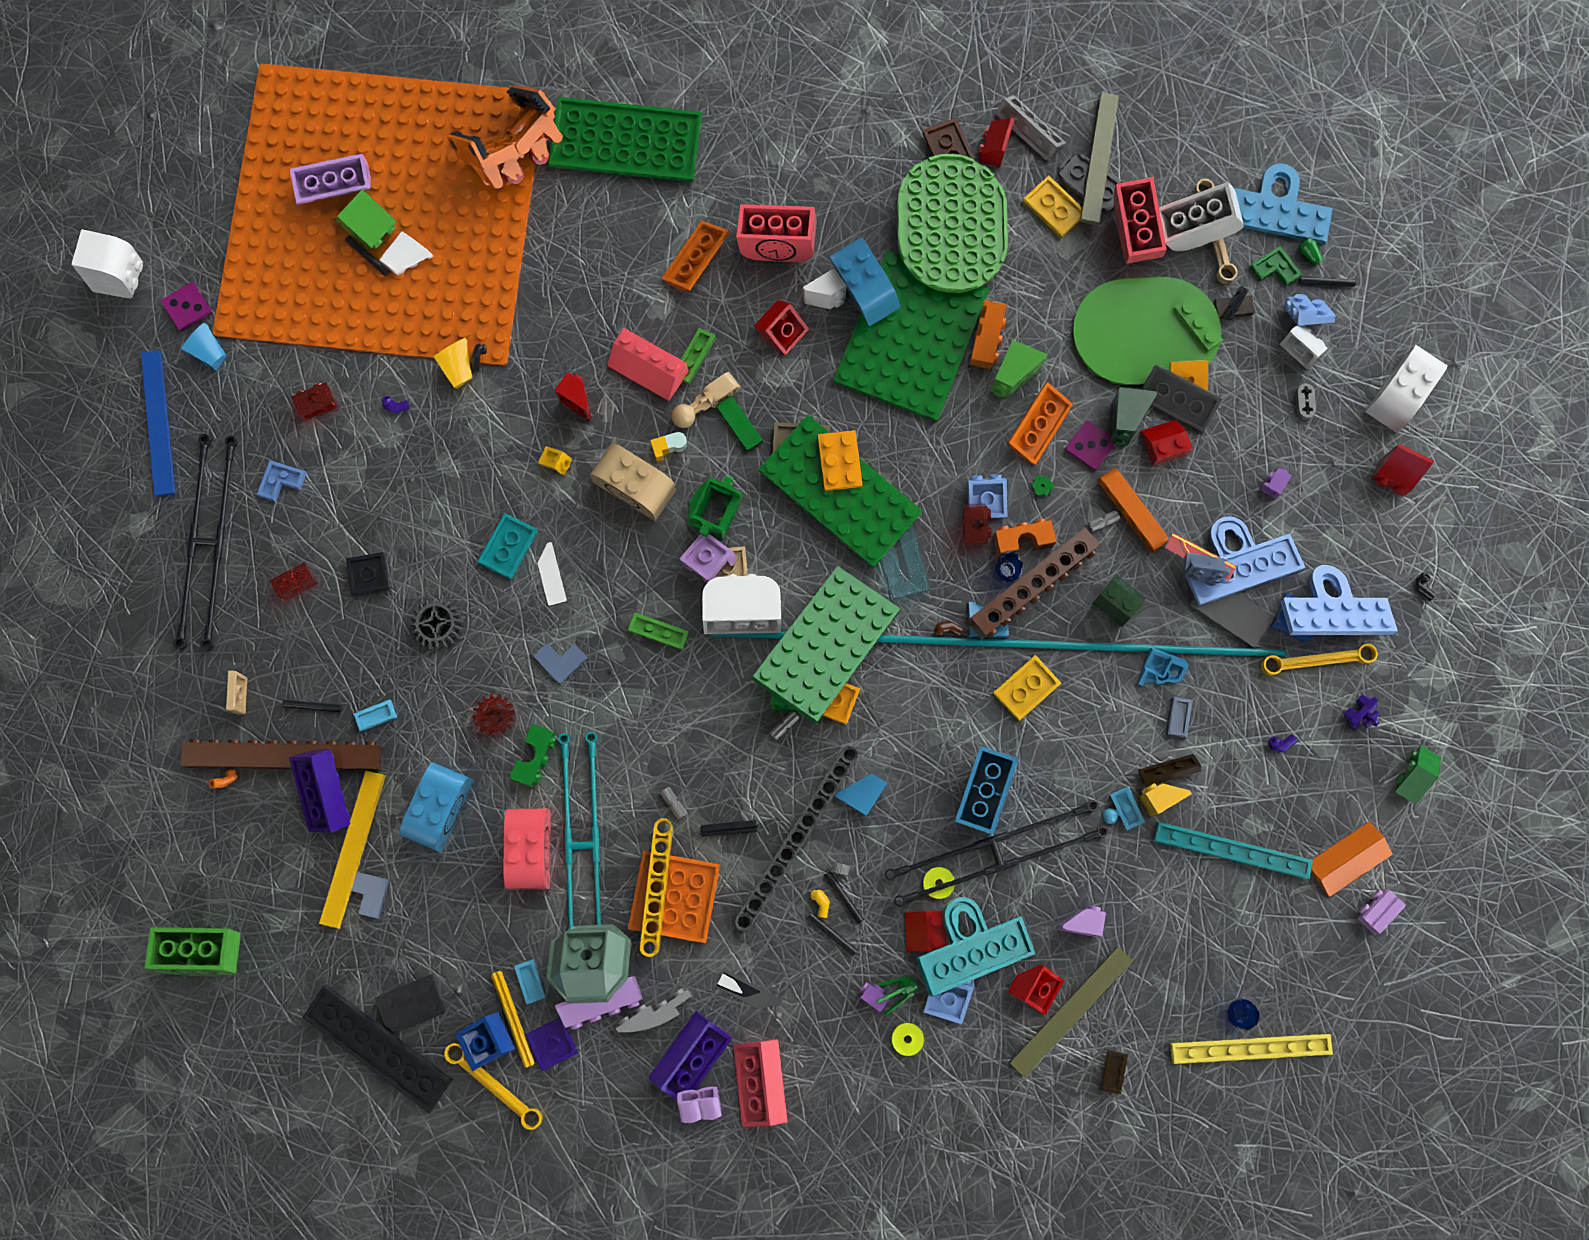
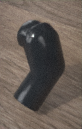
M479 343L474 347L470 360V369L473 371L480 369V354L485 355L487 353V346L485 344L480 345Z
M1422 572L1416 578L1417 591L1431 601L1436 596V593L1428 588L1430 575Z

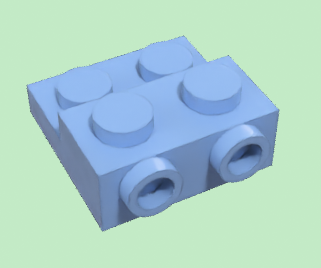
M1297 294L1294 297H1288V300L1285 301V311L1289 313L1291 319L1298 326L1335 322V314L1322 300H1313L1311 302L1307 296Z
M1000 474L990 475L989 479H983L982 475L971 476V479L967 480L969 519L1007 517V479L1001 478Z
M966 982L935 996L928 995L924 1013L962 1024L974 989V982Z

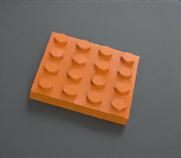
M643 851L628 925V929L641 932L651 852ZM670 855L661 930L662 936L706 943L720 864ZM657 862L654 865L656 873H661L664 870L662 862ZM655 882L652 884L651 889L654 893H659L662 890V885L660 882ZM652 902L649 906L651 913H656L660 909V905L657 902ZM650 922L647 925V931L655 933L657 931V924Z

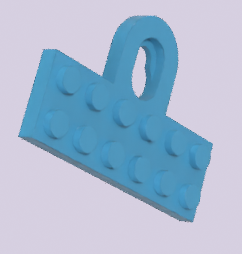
M1274 164L1266 170L1262 177L1260 193L1234 188L1244 224L1243 228L1306 241L1312 238L1313 241L1316 240V243L1326 244L1333 208L1297 201L1300 178L1297 171L1287 164ZM1278 178L1283 179L1285 182L1287 195L1284 197H1277L1271 191V186Z

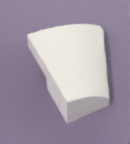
M401 231L381 257L380 262L387 269L399 275L405 272L407 268L417 266L418 262L426 258L431 259L433 254Z

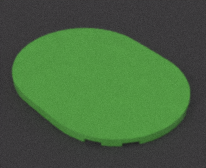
M959 154L935 155L916 164L902 181L897 197V244L904 265L924 285L948 293L968 292L989 282L1001 268L1008 248L1007 201L1002 185L999 184L994 177L995 175L986 166L975 162V159Z
M1171 277L1118 279L1098 286L1082 301L1073 322V342L1079 358L1097 377L1099 376L1109 381V383L1120 386H1143L1155 364L1169 371L1170 362L1208 360L1209 365L1218 351L1219 345L1208 352L1204 350L1173 310L1176 305L1190 297L1221 336L1219 315L1207 295L1186 281Z

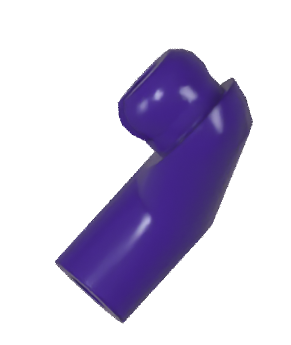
M384 396L381 399L383 408L391 413L396 414L410 409L407 400L397 403L391 400L389 396Z
M1292 734L1285 740L1271 737L1268 741V746L1274 751L1285 752L1298 741Z

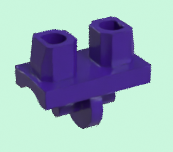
M1362 694L1356 701V705L1362 708L1358 713L1350 707L1344 713V718L1351 723L1350 728L1356 731L1362 723L1366 728L1370 724L1377 726L1380 723L1377 719L1380 713L1375 710L1378 707L1376 704L1378 699L1373 696L1370 699Z

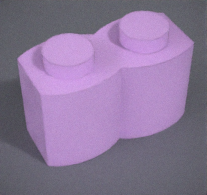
M717 1087L686 1090L677 1094L681 1122L694 1123L701 1119L714 1120L722 1116Z

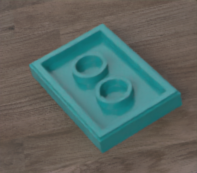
M504 513L477 563L512 580L535 539L538 529Z

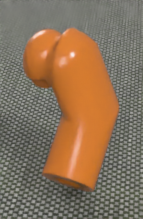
M228 769L225 771L226 777L210 779L209 787L211 789L223 788L236 781L238 776L236 775V770Z

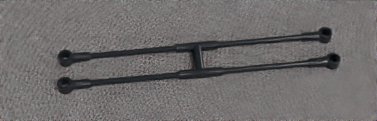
M202 434L198 439L201 444L200 466L193 523L190 528L187 552L188 565L181 622L178 626L177 638L173 644L180 650L187 647V641L185 640L187 625L185 623L193 558H195L196 545L215 546V563L208 621L205 626L204 639L201 641L200 646L205 651H211L214 648L212 622L219 563L222 559L225 533L224 521L231 462L233 461L234 449L238 445V440L231 435L225 438V444L227 445L225 459L227 462L220 521L217 526L216 538L197 537L199 528L198 516L204 466L207 459L208 446L212 443V439L208 435ZM208 438L207 442L203 443V440ZM233 439V444H229V441ZM182 640V646H178V642ZM209 642L210 646L205 648V643Z
M1091 800L1085 805L1074 808L1072 811L1010 832L1006 831L976 841L972 845L910 866L905 865L896 869H887L884 876L888 881H892L897 876L909 873L913 869L989 845L996 862L995 865L986 867L982 871L904 896L897 895L893 900L894 905L902 907L905 903L917 900L921 896L983 875L987 876L1015 865L1017 866L1021 862L1076 843L1087 842L1096 838H1105L1109 831L1107 827L1100 826L1095 831L1083 834L1082 837L1007 861H1003L997 844L1000 841L1009 839L1011 836L1073 815L1077 816L1086 812H1095L1098 810L1099 804L1097 801ZM1090 803L1095 804L1094 810L1089 807ZM1100 829L1105 831L1104 836L1099 834ZM888 871H892L894 873L893 878H889L887 876ZM899 897L903 899V904L901 905L896 903V899Z

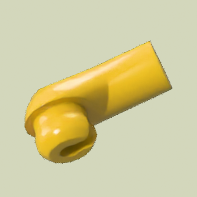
M813 890L810 897L819 905L817 917L827 918L830 901L822 890Z

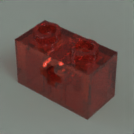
M327 382L317 383L313 388L300 390L296 395L291 396L299 417L304 422L339 408L333 391Z
M985 503L962 504L964 544H988V539H991L992 535L991 527H988V520H991V509ZM976 520H979L980 523H982L978 525V528H976L973 525L976 524Z
M304 562L269 580L277 597L282 601H286L318 584L311 568Z

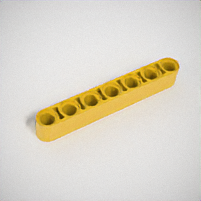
M665 818L655 822L640 942V951L647 957L655 956L660 947L673 826ZM661 823L669 825L666 833L659 832L658 827ZM660 842L665 843L667 846L666 851L663 853L656 851V846ZM657 862L664 864V870L661 873L654 871V865ZM655 882H660L662 885V890L659 893H654L651 889L652 884ZM652 902H657L660 905V909L656 913H651L649 910ZM650 922L657 924V931L655 933L647 931V925ZM648 942H652L655 945V950L651 954L646 953L644 949L645 944Z

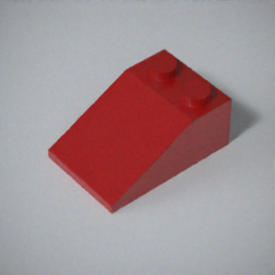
M1398 444L1379 460L1371 479L1376 481V484L1379 486L1393 489V492L1398 495H1407L1428 471L1434 460Z

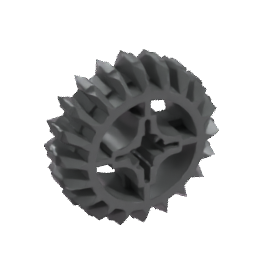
M433 598L432 604L426 600L425 607L419 604L418 606L421 610L413 611L417 617H411V620L415 623L410 624V627L415 629L412 631V635L417 636L415 640L421 642L423 647L428 644V648L431 650L434 648V645L437 650H440L441 644L447 648L448 641L454 644L455 642L452 638H459L456 631H462V628L457 625L463 623L462 619H458L461 616L460 612H456L458 608L452 606L450 601L445 603V600L442 598L439 600V603L436 598ZM439 610L448 612L451 619L441 618ZM431 612L430 618L424 620L425 616ZM438 620L440 623L437 624V627L435 628L433 624H436V621ZM450 627L448 632L442 636V631ZM422 628L432 630L434 638L425 636Z

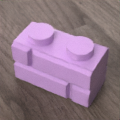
M1389 889L1377 890L1371 897L1374 900L1369 905H1363L1359 910L1360 915L1357 919L1375 935L1381 934L1406 906Z

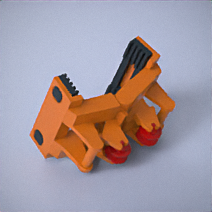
M513 85L506 92L510 94L509 96L512 97V100H515L514 102L517 103L521 111L507 126L502 135L485 143L479 141L481 140L480 137L462 135V132L454 131L446 136L457 158L471 165L484 184L501 188L503 185L501 175L509 183H520L523 180L524 173L522 168L519 167L517 159H522L524 157L523 154L527 153L533 163L545 164L549 159L546 140L551 139L555 143L561 142L562 134L553 121L555 107L539 89Z

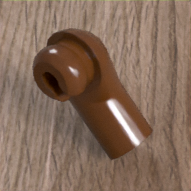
M948 620L937 623L934 633L938 636H943L944 632L950 631L960 636L964 628Z

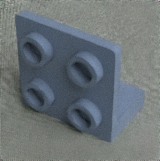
M1187 553L1185 555L1183 577H1188L1192 581H1200L1201 579L1208 580V583L1219 584L1228 576L1230 568L1224 567L1225 558Z

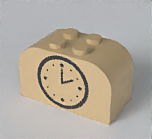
M611 443L590 474L594 484L655 522L676 492L674 482L667 475L614 443Z

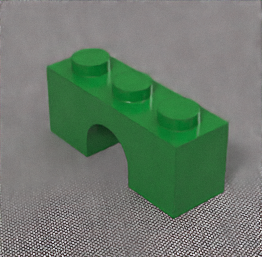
M532 724L524 742L535 748L536 755L530 762L525 763L516 760L509 778L531 788L538 785L542 774H540L541 769L546 767L549 761L548 752L556 744V734Z

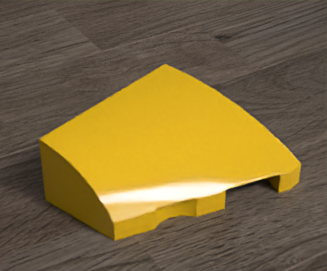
M466 338L455 342L433 356L456 389L473 379Z

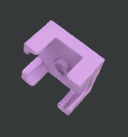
M709 533L707 537L699 535L680 557L684 567L690 572L694 571L700 575L706 584L716 578L715 575L726 562L732 566L737 560L732 550Z

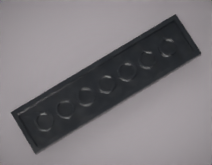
M327 984L321 988L302 1017L429 1114L453 1081L451 1077Z

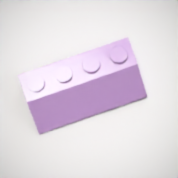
M363 154L290 169L297 205L359 192L362 189L369 190L371 188L369 167Z
M633 976L626 980L608 1002L568 1004L565 1001L555 1005L565 1028L571 1027V1030L583 1026V1021L590 1020V1023L602 1019L601 1015L607 1012L609 1016L621 1012L620 1008L627 1005L628 1009L640 1005L639 1001L643 998L636 977Z

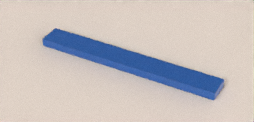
M160 350L141 353L154 495L156 497L174 495L175 484L162 352Z

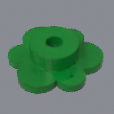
M1038 475L1035 478V482L1032 483V487L1035 489L1036 495L1041 496L1044 494L1047 496L1053 490L1054 484L1050 482L1048 476Z

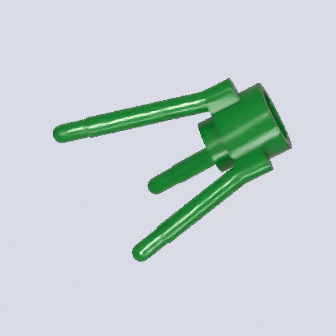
M904 975L897 979L877 983L879 987L900 983L898 984L899 989L876 1001L878 1004L900 993L905 995L885 1012L886 1016L907 999L915 996L914 992L918 991V987L912 976L906 978Z

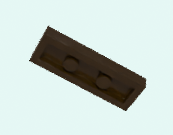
M1191 754L1138 769V772L1145 787H1148L1154 783L1159 784L1201 772V764L1195 755Z

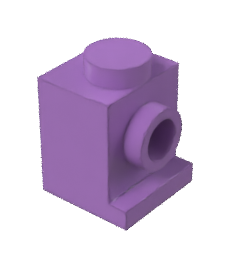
M1278 467L1274 473H1269L1265 483L1259 490L1276 499L1282 493L1291 475L1284 468Z
M866 982L859 991L862 993L860 998L879 1012L888 1002V1000L879 1004L876 1002L885 996L883 995L885 990L877 984L871 986Z

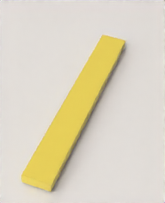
M1330 1034L1170 1043L1172 1064L1333 1055Z

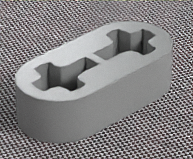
M1305 383L1300 385L1295 393L1296 411L1299 418L1309 420L1316 412L1315 390L1312 385ZM1304 389L1307 393L1309 392V394L1306 396V399L1305 394L1301 393ZM1305 406L1307 410H1310L1308 414H1306L1305 411H1302L1305 408Z

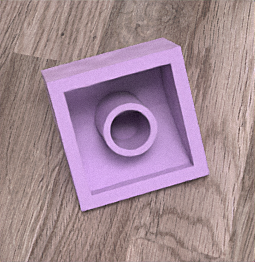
M1086 906L1085 909L1077 911L1057 925V930L1101 937L1103 936L1106 912H1102L1100 907Z

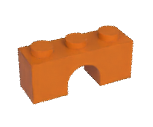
M1039 519L1034 521L1035 523L1027 525V522H1023L1013 528H1009V526L998 528V531H995L993 535L998 557L1017 554L1019 551L1018 539L1022 537L1030 538L1034 543L1035 550L1054 546L1057 541L1052 520Z

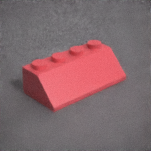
M623 328L614 341L607 363L609 368L667 401H670L684 377L689 373L686 362Z
M778 1039L733 1044L742 1127L771 1126L787 1122Z

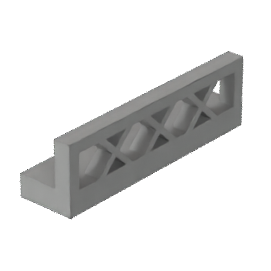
M1014 95L1004 99L995 112L1000 119L1014 118L1012 130L1046 161L1050 160L1054 153L1066 144L1063 139Z

